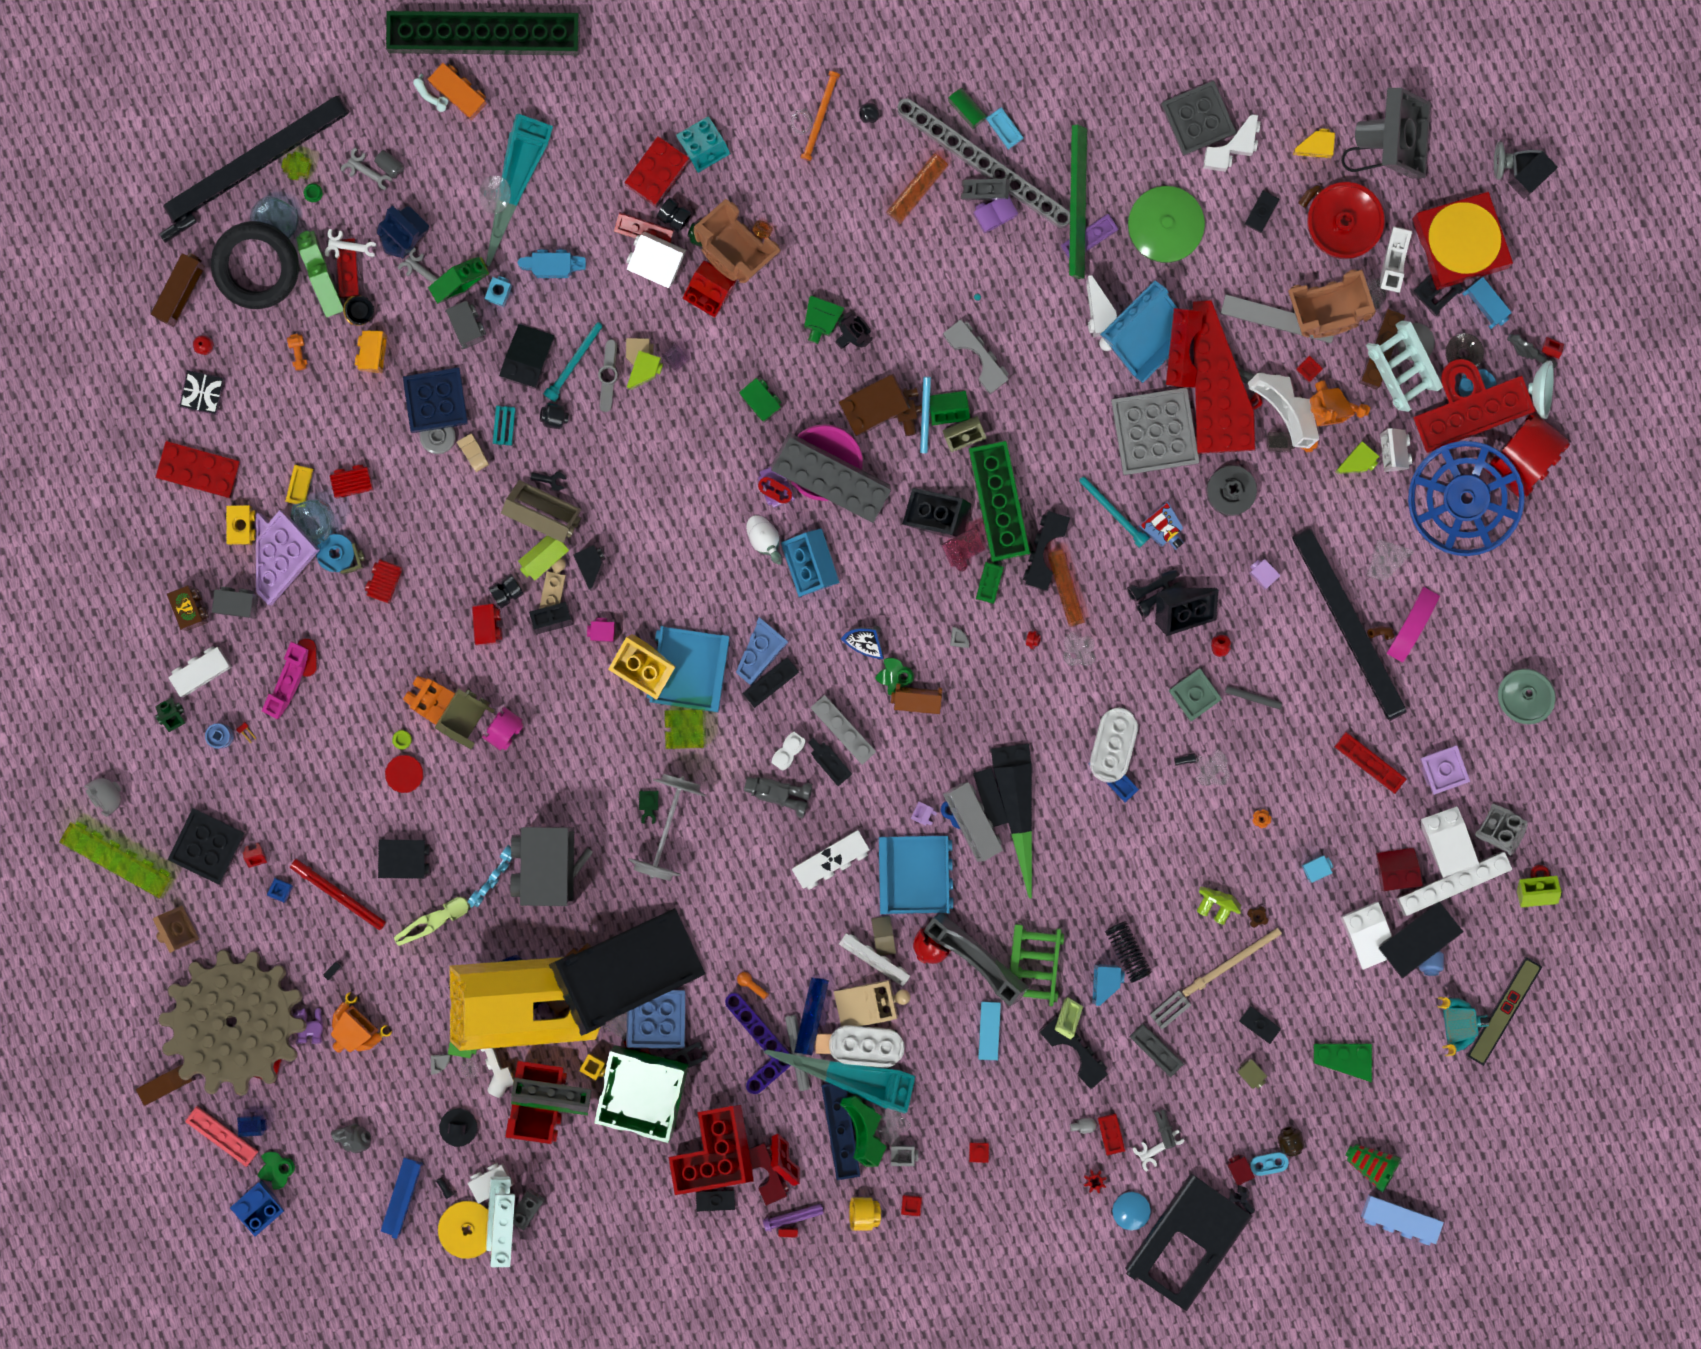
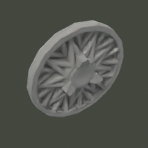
M453 427L420 432V442L423 448L433 454H443L449 451L456 439Z

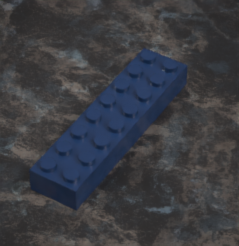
M831 1083L821 1084L836 1180L860 1177L859 1163L853 1158L856 1145L852 1120L848 1112L840 1105L843 1098H848L847 1091Z

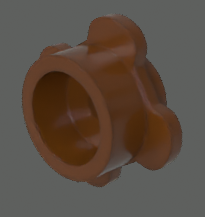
M1260 906L1258 909L1248 910L1247 915L1250 917L1251 927L1256 928L1258 925H1266L1269 920L1266 918V909Z

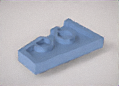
M759 617L736 673L752 686L788 644V641Z

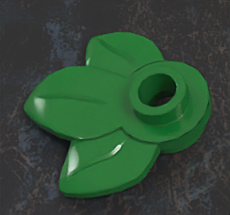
M885 658L884 665L886 668L881 670L875 677L879 683L888 686L887 692L888 695H891L892 692H896V683H899L900 687L907 686L912 683L914 674L910 668L904 667L900 660ZM906 673L908 677L903 679L900 675Z
M277 1152L262 1154L261 1157L266 1165L261 1168L258 1177L265 1181H272L274 1190L283 1188L287 1184L288 1176L292 1175L295 1171L294 1162L290 1158H282ZM283 1164H287L289 1166V1169L287 1171L282 1169Z

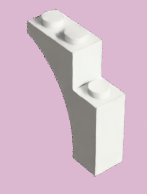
M1257 373L1248 382L1250 390L1264 397L1279 412L1289 430L1293 447L1310 448L1319 440L1314 414L1311 412L1310 399L1294 397L1290 377Z

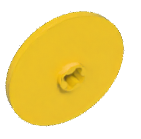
M461 1201L448 1207L442 1214L438 1224V1236L444 1249L453 1256L464 1259L475 1258L486 1252L488 1209L474 1201ZM469 1225L470 1230L472 1232H467L466 1234H464V1230L462 1227H467Z

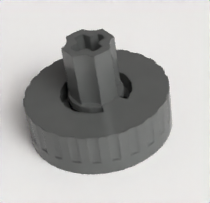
M1234 465L1225 466L1217 470L1210 477L1206 487L1207 500L1211 507L1222 515H1240L1253 505L1257 496V485L1254 477L1246 469ZM1233 485H1235V486H1236V489H1235L1236 491H1235L1233 494H1231V493H1230V491H1231L1230 487H1232Z

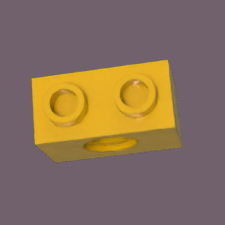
M226 506V544L252 545V541H255L256 531L252 529V522L256 520L255 510H252L251 506ZM244 520L246 527L244 530L239 531L237 523Z

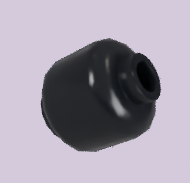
M547 403L545 407L541 408L540 422H542L544 427L561 429L564 424L568 423L569 413L566 412L563 405Z

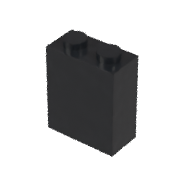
M379 839L378 878L425 879L426 875L430 874V863H426L427 855H430V844H427V840Z

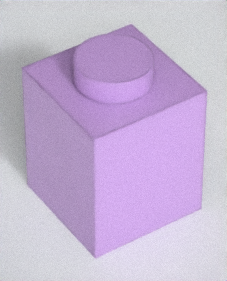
M1258 559L1250 566L1252 570L1249 574L1264 590L1280 577L1278 572L1265 559L1262 561Z

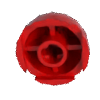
M920 928L913 941V949L917 959L924 964H938L945 960L951 953V950L937 944L923 932L925 928Z

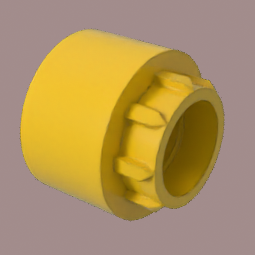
M852 1197L849 1205L851 1230L872 1231L873 1227H878L881 1221L880 1203L873 1201L872 1197Z

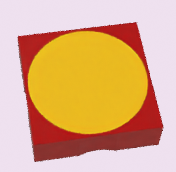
M1489 192L1418 212L1412 218L1420 244L1425 250L1428 267L1436 290L1462 283L1473 277L1486 276L1506 270L1513 264Z

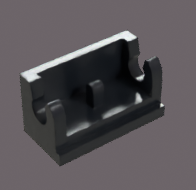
M567 602L529 612L536 635L573 625Z

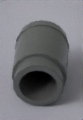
M384 150L374 160L379 168L394 179L405 168L402 162Z

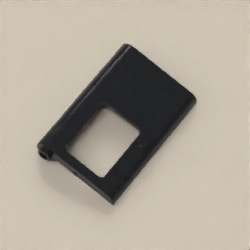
M1190 1173L1125 1267L1127 1270L1126 1274L1134 1280L1140 1279L1187 1311L1253 1216ZM1181 1232L1206 1250V1254L1179 1293L1175 1294L1151 1278L1148 1272L1175 1233Z

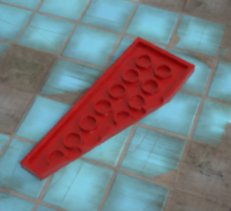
M1212 300L1193 301V310L1203 311L1201 331L1194 336V364L1197 368L1195 383L1197 453L1256 451L1254 411Z

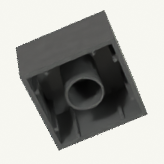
M521 827V835H512L511 858H521L520 873L511 874L510 893L511 897H520V906H569L574 904L575 827Z

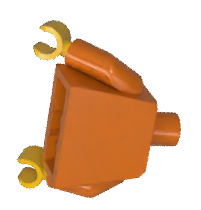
M351 992L346 994V1001L342 1002L333 1014V1031L331 1036L336 1041L332 1047L338 1053H341L344 1049L350 1053L354 1050L359 1052L370 1050L382 1041V1037H388L392 1033L390 1031L386 1035L383 1034V1028L388 1025L382 1026L380 1032L376 1033L378 1029L353 1005L349 1007L350 1004H355L358 1000L357 996L353 1001L348 1000Z

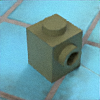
M1251 1058L1236 1070L1252 1089L1255 1087L1259 1089L1266 1082L1265 1078L1267 1075Z

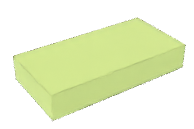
M1068 997L1064 999L1055 1030L1072 1039L1075 1035L1083 1006Z

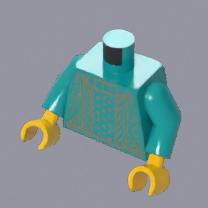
M1438 997V999L1443 1001V1004L1437 1007L1443 1009L1446 1038L1449 1044L1443 1045L1442 1048H1448L1449 1050L1445 1056H1453L1456 1052L1466 1049L1475 1041V1037L1479 1036L1478 1027L1489 1026L1488 1016H1476L1475 1008H1472L1470 1003L1460 998Z

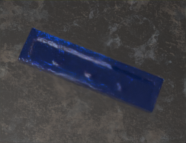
M811 977L794 1053L810 1056L813 1054L829 980Z

